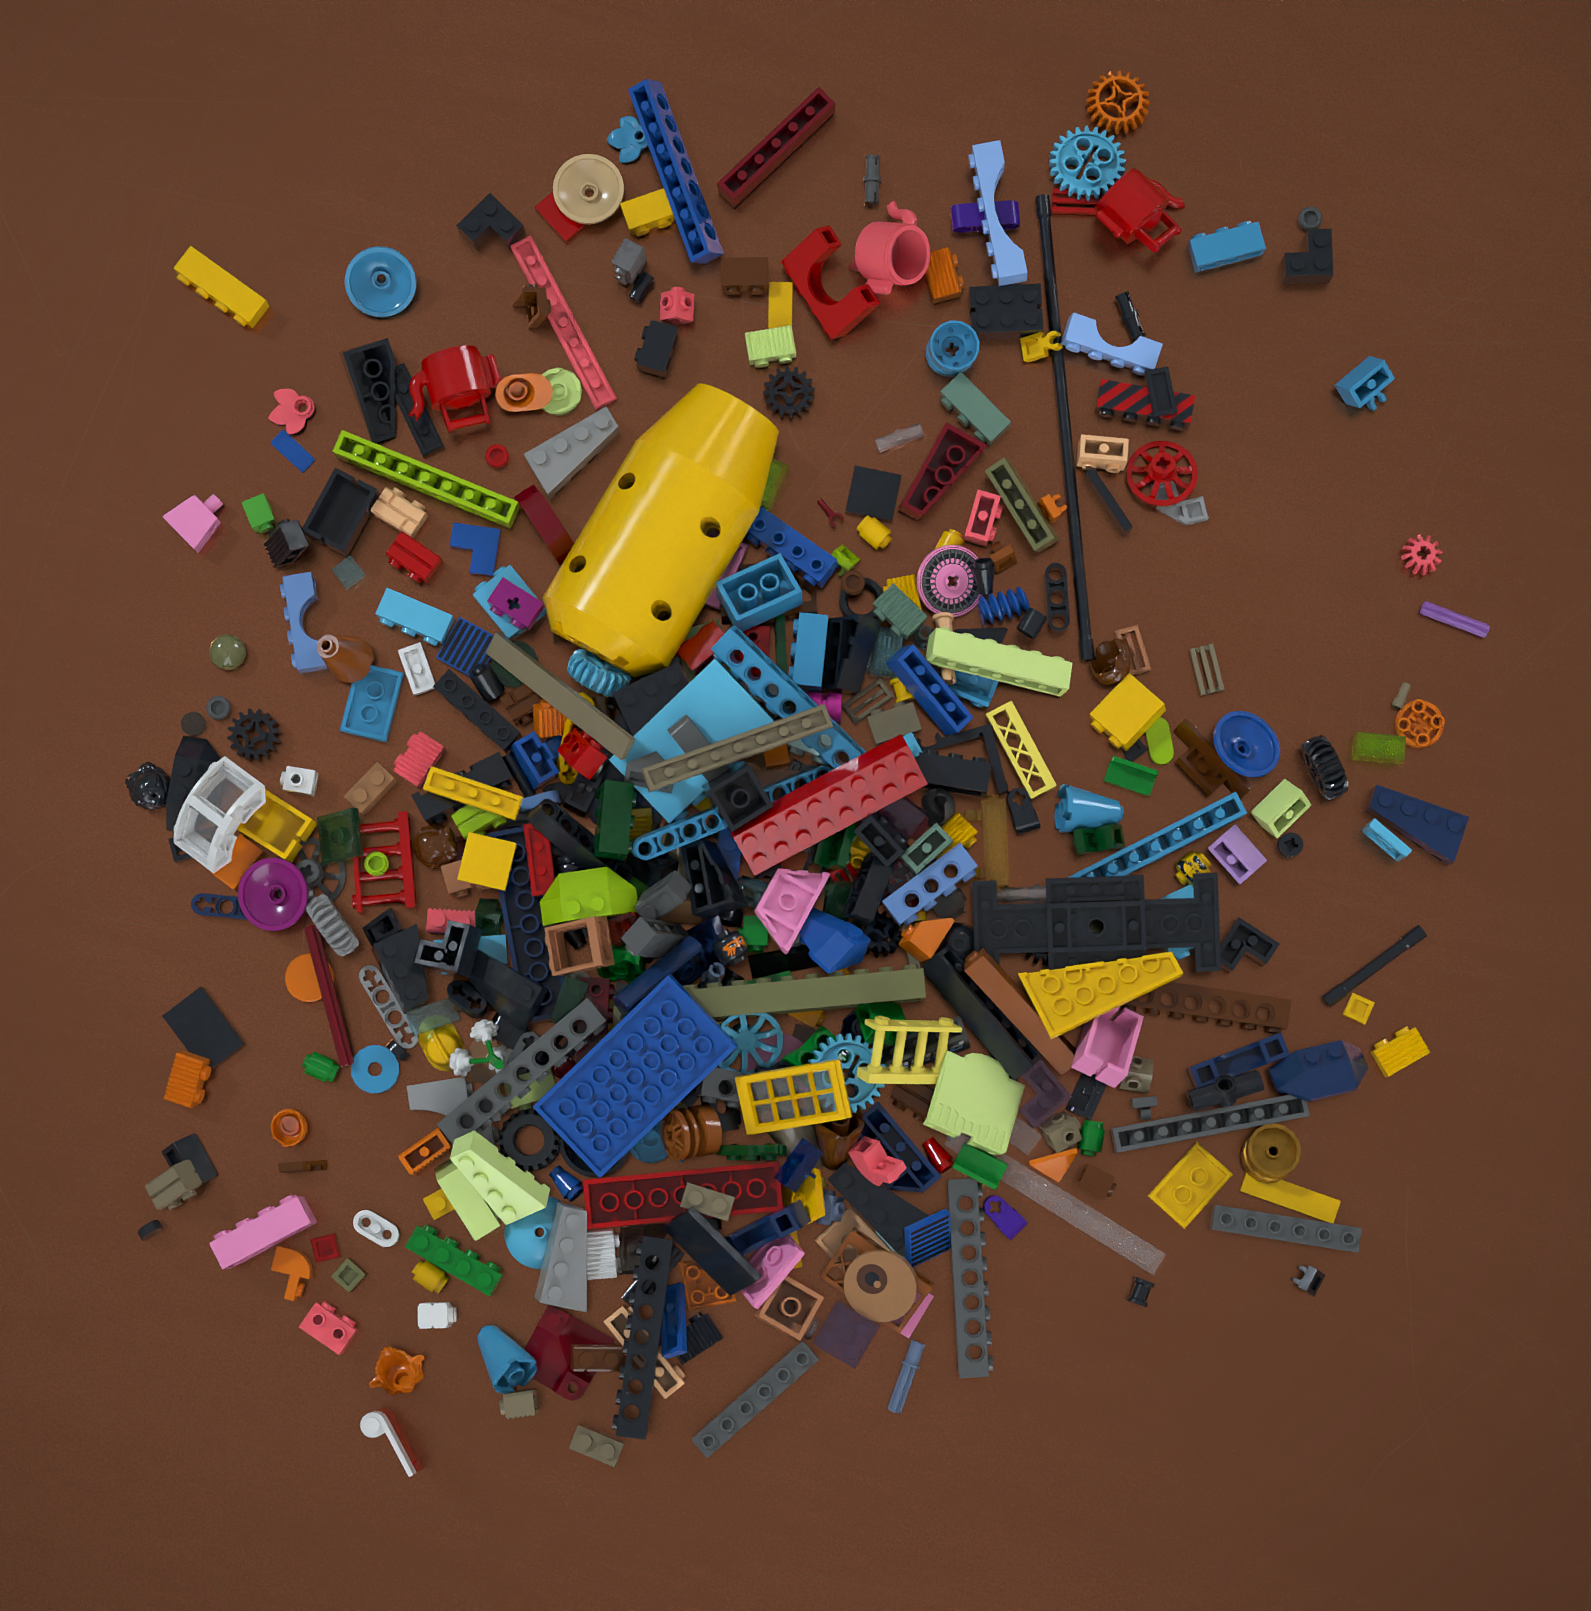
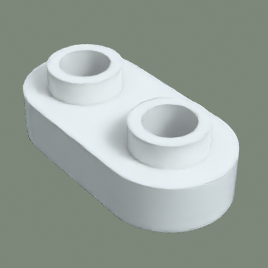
M370 1210L358 1212L353 1219L355 1230L380 1246L391 1247L399 1240L400 1232L398 1227ZM364 1218L370 1219V1226H363L362 1221ZM384 1231H391L392 1236L390 1239L384 1238Z

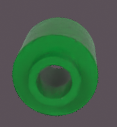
M314 1051L312 1055H306L302 1067L305 1068L304 1074L325 1083L326 1081L332 1083L340 1065L335 1063L334 1059Z
M1084 1120V1125L1081 1126L1080 1130L1082 1140L1078 1142L1077 1148L1082 1150V1155L1096 1157L1097 1152L1102 1153L1105 1129H1103L1104 1123Z

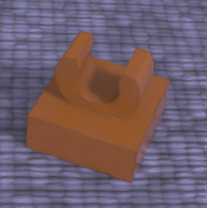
M999 541L990 545L993 551L989 557L992 559V563L995 564L996 574L1017 563L1015 551L1010 544L1004 548Z

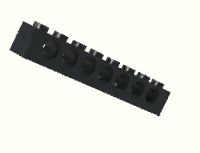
M643 1236V1241L638 1240L636 1255L640 1256L639 1266H634L633 1280H637L636 1290H631L629 1305H634L633 1314L627 1317L626 1330H630L629 1340H624L622 1352L627 1357L626 1364H621L619 1379L623 1380L622 1390H617L615 1403L620 1405L619 1415L614 1414L612 1429L616 1430V1436L642 1440L647 1438L674 1240ZM650 1255H655L659 1258L660 1264L655 1270L649 1269L646 1265V1259ZM646 1280L655 1282L656 1291L653 1294H646L643 1291L642 1286ZM642 1305H649L652 1308L653 1314L650 1319H643L639 1315V1309ZM645 1330L648 1332L649 1341L646 1344L637 1342V1331ZM635 1355H642L645 1358L646 1365L644 1368L637 1369L633 1366L632 1359ZM639 1380L642 1383V1391L638 1394L632 1393L629 1390L630 1381ZM628 1405H635L639 1409L637 1418L631 1419L627 1417L625 1409Z

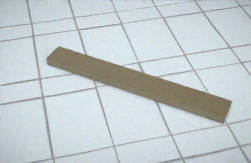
M501 632L495 633L486 654L620 760L626 759L635 741L632 735Z
M823 704L642 768L641 772L650 793L830 729L833 725L827 708Z

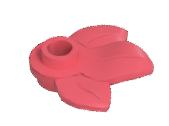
M279 389L273 393L274 397L280 405L271 412L268 417L269 420L277 425H286L288 434H295L304 428L306 419L314 413V402L307 396H299L293 389ZM301 405H307L306 411H299Z

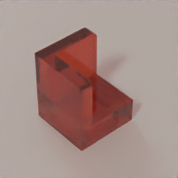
M628 912L607 921L612 945H626L621 938L641 917L639 913Z

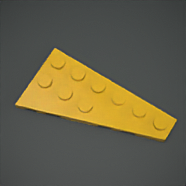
M1166 952L1144 955L1139 958L1117 959V961L1111 962L1102 961L1066 966L1065 968L1054 970L1045 969L1033 973L1024 972L1018 973V976L1050 1039H1053L1183 976V971L1173 953Z

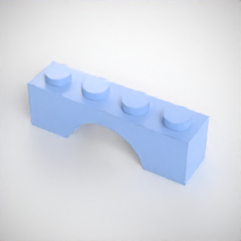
M1074 312L1068 318L1060 343L1065 345L1069 351L1076 353L1079 351L1088 354V357L1094 360L1104 359L1110 361V364L1114 367H1127L1133 369V373L1145 376V370L1155 369L1162 348V343L1142 336L1129 346H1112L1099 335L1096 320Z

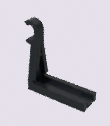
M991 724L942 738L937 732L935 735L937 743L927 747H923L921 745L922 740L917 737L916 741L921 751L924 752L925 749L939 750L980 740V736L983 735L990 762L992 763L991 766L999 795L1009 793L1008 783L1005 779Z

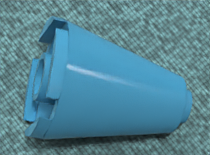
M1067 784L1061 785L1058 790L1057 797H1061L1059 804H1055L1054 810L1056 829H1060L1058 832L1066 833L1080 828H1096L1109 824H1118L1123 819L1124 809L1123 806H1120L1119 801Z
M487 1325L481 1328L477 1336V1342L492 1386L496 1392L507 1394L514 1392L513 1387L517 1385L521 1387L526 1385L537 1372L535 1359L498 1326Z

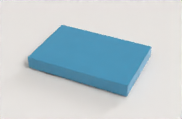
M371 665V670L366 677L351 684L339 731L387 743L405 674Z

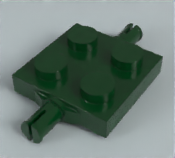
M765 1143L764 1145H722L717 1152V1156H727L728 1161H741V1156H743L745 1161H760V1156L762 1161H776V1156H786V1146Z

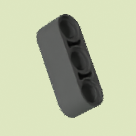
M684 715L667 729L685 753L710 745L687 715ZM726 765L702 775L709 782L730 768Z

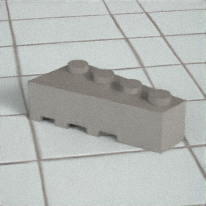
M604 407L524 453L528 465L549 500L620 433L619 427L608 408Z
M558 1202L534 1298L540 1303L587 1312V1211L580 1206Z

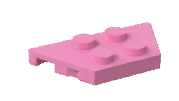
M780 868L776 870L754 912L783 953L787 954L828 880L829 873H808V871L804 870L791 871L790 869Z

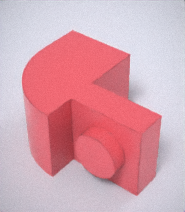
M864 1136L848 1151L857 1169L865 1178L877 1186H880L883 1182L890 1184L897 1180L899 1175L906 1169L902 1160L887 1156L880 1141Z

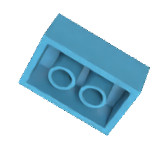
M781 553L715 582L716 594L733 626L736 625L742 632L803 604L802 590Z
M799 612V619H794L793 637H797V642H792L790 654L791 661H794V666H789L788 677L806 693L808 691H821L828 615Z

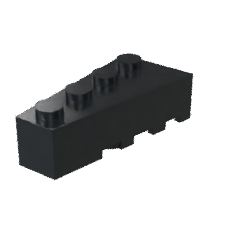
M499 752L469 767L471 771L467 773L465 770L454 773L501 790L509 788L512 785L510 782L514 780ZM419 791L411 795L421 815L429 825L439 826L448 821L447 817L467 805L428 791L423 795Z

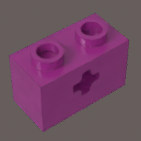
M503 577L487 600L489 606H491V612L501 618L503 615L511 619L510 623L520 630L526 628L530 631L545 608L542 601ZM518 601L519 610L517 608L512 610L510 603L516 604Z

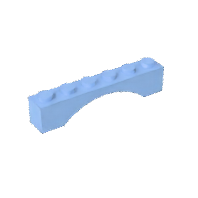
M998 140L972 145V154H968L970 169L975 168L976 176H973V185L975 191L979 190L980 198H977L979 213L983 212L985 220H982V229L984 235L988 234L989 242H986L988 257L992 256L994 264L991 265L993 279L997 278L998 286L1027 281L1028 272L1023 250L1006 235L995 211L994 193L998 181L1004 172L1005 165L1001 142Z

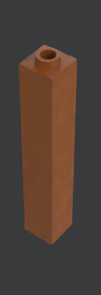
M984 948L979 952L973 951L965 959L964 971L1061 1076L1071 1069L1076 1048L1063 1034L1050 1039L1030 998Z

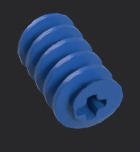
M1016 587L1015 594L1011 589H1008L1006 597L1000 591L997 593V599L993 594H989L988 601L983 596H980L978 601V610L983 626H985L986 619L991 624H994L996 616L1003 622L1004 614H1007L1010 620L1013 619V612L1022 617V611L1025 609L1027 612L1030 608L1026 593L1021 587Z

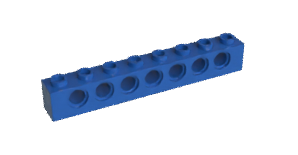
M645 79L628 89L689 259L693 263L707 264L723 255V249L663 85L659 81Z

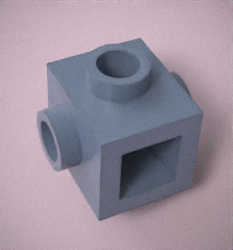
M823 1190L825 1216L817 1219V1224L831 1225L832 1221L841 1222V1216H843L845 1210L844 1197L835 1196L836 1191Z

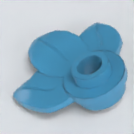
M631 116L621 117V128L613 130L607 138V142L611 146L620 149L619 161L621 163L636 160L640 156L642 149L648 147L639 121ZM643 133V138L637 140V136Z

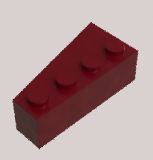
M946 422L939 431L897 509L918 521L988 445Z

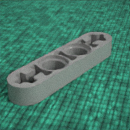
M373 965L364 966L359 972L360 982L396 1042L404 1049L414 1048L419 1042L418 1033L407 1014H403L381 971ZM368 970L372 973L376 971L374 979L377 984L381 981L384 984L376 987L372 992L370 991V988L374 987L372 982L364 980ZM381 990H386L390 995L388 1002L380 1004L376 1000V995ZM392 1011H399L401 1013L402 1020L400 1023L391 1024L389 1022L388 1016ZM407 1022L409 1026L404 1027L408 1034L413 1033L412 1043H402L401 1040L404 1038V1035L400 1030L396 1033L394 1029L401 1028Z

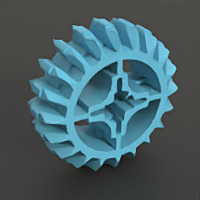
M578 649L571 655L568 661L567 671L576 682H579L581 686H585L596 693L612 697V692L630 685V675L603 661L589 651Z

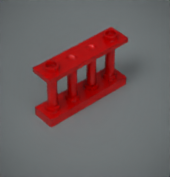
M408 811L398 812V818H395L394 821L358 824V819L355 816H349L350 823H346L347 837H351L356 893L352 895L353 909H357V913L361 915L365 914L364 906L401 902L402 905L405 904V908L408 910L418 909L410 813ZM395 831L400 834V842H396V845L360 848L359 834ZM372 852H381L384 855L397 854L398 857L401 856L402 866H398V869H389L383 875L373 876L368 872H362L361 858L367 857ZM397 878L400 881L403 880L404 890H400V893L364 896L363 882Z

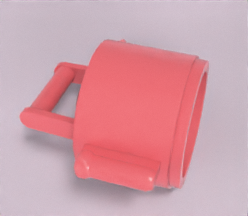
M891 201L889 205H886L888 214L893 219L903 222L875 221L868 224L861 231L857 239L855 255L848 267L852 271L860 272L867 280V283L864 285L868 284L875 294H890L893 284L910 285L917 282L925 274L930 261L929 241L925 233L917 227V216L911 210L898 209L895 201Z

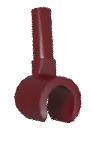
M822 498L817 501L829 517L828 523L831 527H837L832 522L833 516L839 517L842 522L844 521L843 516L840 513H834Z

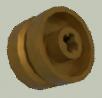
M1276 1123L1265 1124L1256 1129L1244 1143L1241 1152L1242 1165L1248 1175L1256 1181L1266 1184L1277 1183L1286 1178L1299 1163L1301 1147L1294 1132L1286 1126Z

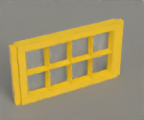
M840 1059L735 1077L747 1135L852 1117Z

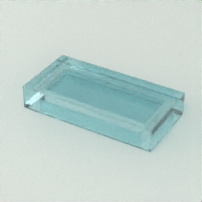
M449 998L406 1012L413 1036L460 1020L457 1011H454V1004L451 1003Z

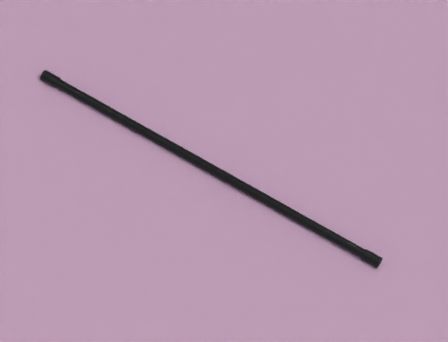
M1047 194L1036 196L1035 200L1040 228L1050 332L1057 331L1061 333V336L1053 340V344L1061 343L1062 331L1050 219V197ZM1062 348L1057 351L1052 350V361L1080 635V658L1082 662L1095 660V653L1091 635L1064 351Z

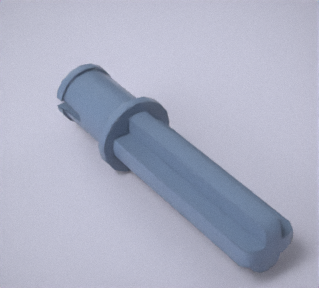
M911 1340L905 1360L901 1361L903 1366L890 1399L888 1410L899 1414L902 1412L916 1370L920 1369L918 1364L926 1346L925 1344Z

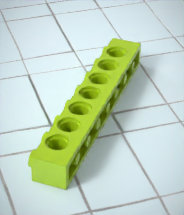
M344 430L341 431L332 451L338 459L509 529L512 528L520 510L518 501Z

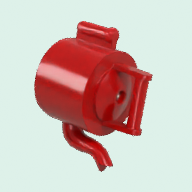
M1133 168L1125 173L1104 194L1096 205L1095 212L1097 213L1096 217L1114 234V237L1121 238L1126 244H1130L1138 238L1152 252H1157L1163 244L1182 232L1181 227L1164 211L1168 205L1172 208L1184 209L1185 204L1182 201L1183 198L1172 196L1159 182L1148 179L1140 170ZM1161 220L1169 229L1153 240L1147 233L1151 232Z
M463 345L440 350L421 361L422 371L416 373L411 378L409 384L414 405L408 416L415 417L417 422L423 413L425 405L423 386L426 385L432 409L441 411L448 433L455 429L477 424H490L485 399L490 396V389L496 388L502 380L493 354L481 357V353L476 346ZM481 402L483 414L449 420L446 410H463L475 403Z

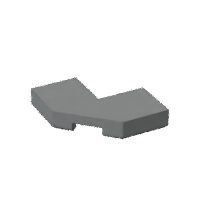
M1170 481L1173 494L1177 497L1176 485L1173 481ZM1164 483L1160 484L1155 498L1157 500H1168ZM1203 496L1184 500L1171 506H1155L1157 510L1184 526L1209 520Z

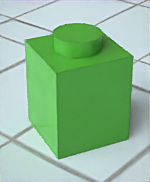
M264 493L241 502L255 533L269 532L277 524L268 498Z

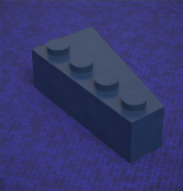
M1380 785L1372 788L1365 809L1366 812L1389 827L1394 828L1407 839L1414 841L1430 854H1434L1447 865L1455 861L1469 820L1468 816Z

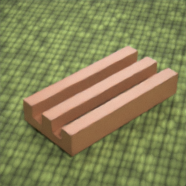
M1138 625L1116 630L1114 634L1117 639H1122L1121 635L1125 634L1135 670H1132L1130 665L1127 675L1130 673L1134 676L1150 672L1152 669ZM1134 631L1137 644L1140 650V654L1144 663V667L1140 668V664L1130 635V632Z

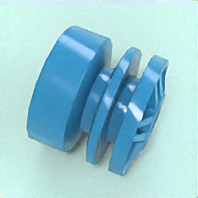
M951 320L942 323L934 330L926 346L925 357L929 367L943 377L954 378L960 372L964 374L978 355V336L970 325L962 321ZM948 347H951L952 351H956L953 356H951L950 352H946Z

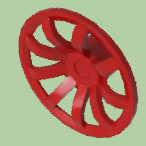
M1154 441L1141 446L1133 453L1127 464L1126 478L1131 491L1140 500L1153 506L1163 507L1178 504L1192 493L1197 483L1198 469L1193 456L1184 447L1174 442ZM1159 446V453L1154 457H1151L1146 452L1150 448ZM1165 446L1178 450V453L1174 457L1169 453H1165ZM1141 455L1149 465L1138 467L1134 466V462ZM1185 456L1191 466L1179 467L1175 463ZM1132 472L1149 473L1143 480L1134 483ZM1176 473H1192L1190 484L1183 482ZM1154 480L1151 494L1148 497L1139 489ZM1170 481H1173L1185 491L1175 497ZM1161 483H1164L1168 500L1155 499Z

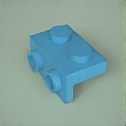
M955 670L956 683L948 685V687L957 698H966L977 707H989L999 681Z

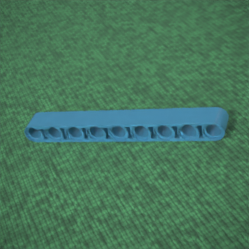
M821 765L813 766L765 785L763 789L770 801L773 802L775 801L772 796L774 789L780 788L782 792L781 797L795 790L794 785L798 779H801L805 785L817 779L816 776L820 770H823L826 774L832 771V769ZM711 807L635 838L631 853L639 859H652L726 829L714 807ZM709 815H714L715 824L708 828L705 822L706 818ZM691 824L693 826V833L686 837L683 829L685 825ZM664 833H669L671 841L668 845L663 846L661 836ZM647 842L648 851L641 855L638 847L640 843Z

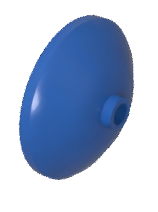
M1234 711L1224 715L1216 724L1213 734L1215 749L1219 757L1230 769L1243 776L1261 777L1276 767L1280 758L1279 741L1272 728L1263 719L1249 712Z

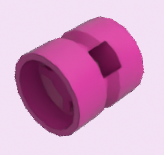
M808 691V696L818 706L825 704L829 716L836 723H841L842 692H828L826 695H823L821 691Z

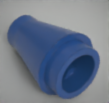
M560 1165L550 1172L549 1176L553 1179L564 1199L572 1202L584 1191L582 1182L565 1171Z

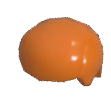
M292 1108L280 1110L273 1116L270 1125L273 1139L278 1141L282 1147L297 1145L305 1138L308 1130L305 1117Z

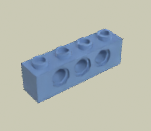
M959 843L884 899L882 904L899 926L903 923L908 926L918 918L916 914L924 909L927 912L937 904L935 899L943 894L947 897L957 889L955 884L959 881L967 882L975 876L974 870L977 869L978 865L962 844ZM947 866L955 867L957 869V876L954 878L946 877L944 868ZM929 880L935 881L938 885V890L934 893H929L924 888V884ZM908 895H914L918 898L919 904L916 907L911 908L905 904V898Z

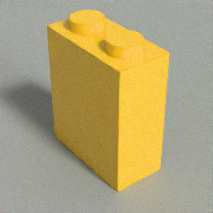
M1129 673L1090 713L1091 726L1100 734L1102 732L1106 733L1110 737L1108 739L1114 747L1117 749L1122 747L1127 752L1166 711L1165 703Z

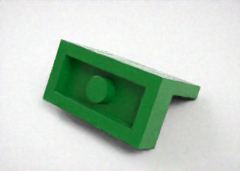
M1112 756L1103 782L1149 797L1159 771Z
M964 1142L952 1168L996 1190L1008 1163Z

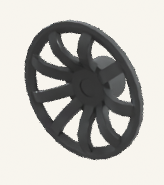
M308 838L306 842L301 840V845L316 844L310 859L306 858L304 850L301 848L298 853L300 862L298 864L292 862L306 879L309 892L308 903L315 898L313 888L315 886L333 902L343 890L346 881V866L341 854L335 847L324 840L317 838ZM323 846L333 855L319 863L317 860ZM338 861L340 874L323 872V868ZM322 878L339 880L337 888L333 893L321 882Z

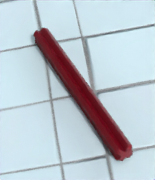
M311 925L304 928L339 1064L341 1067L349 1066L354 1063L320 931L316 925Z

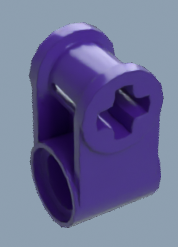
M991 1195L984 1200V1212L1009 1240H1012L1028 1224L1001 1197ZM991 1201L995 1203L1000 1202L998 1205L999 1212L989 1211L991 1208L989 1203Z

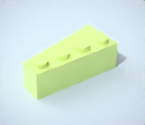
M475 1130L454 1140L450 1155L451 1161L505 1225L546 1208L550 1188L544 1183L540 1185L534 1180L535 1176L530 1172H523L515 1165L516 1162L513 1159L501 1155L496 1146Z

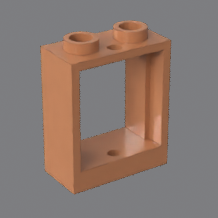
M593 916L544 928L552 976H566L615 965L607 916ZM587 927L593 962L569 967L564 932Z

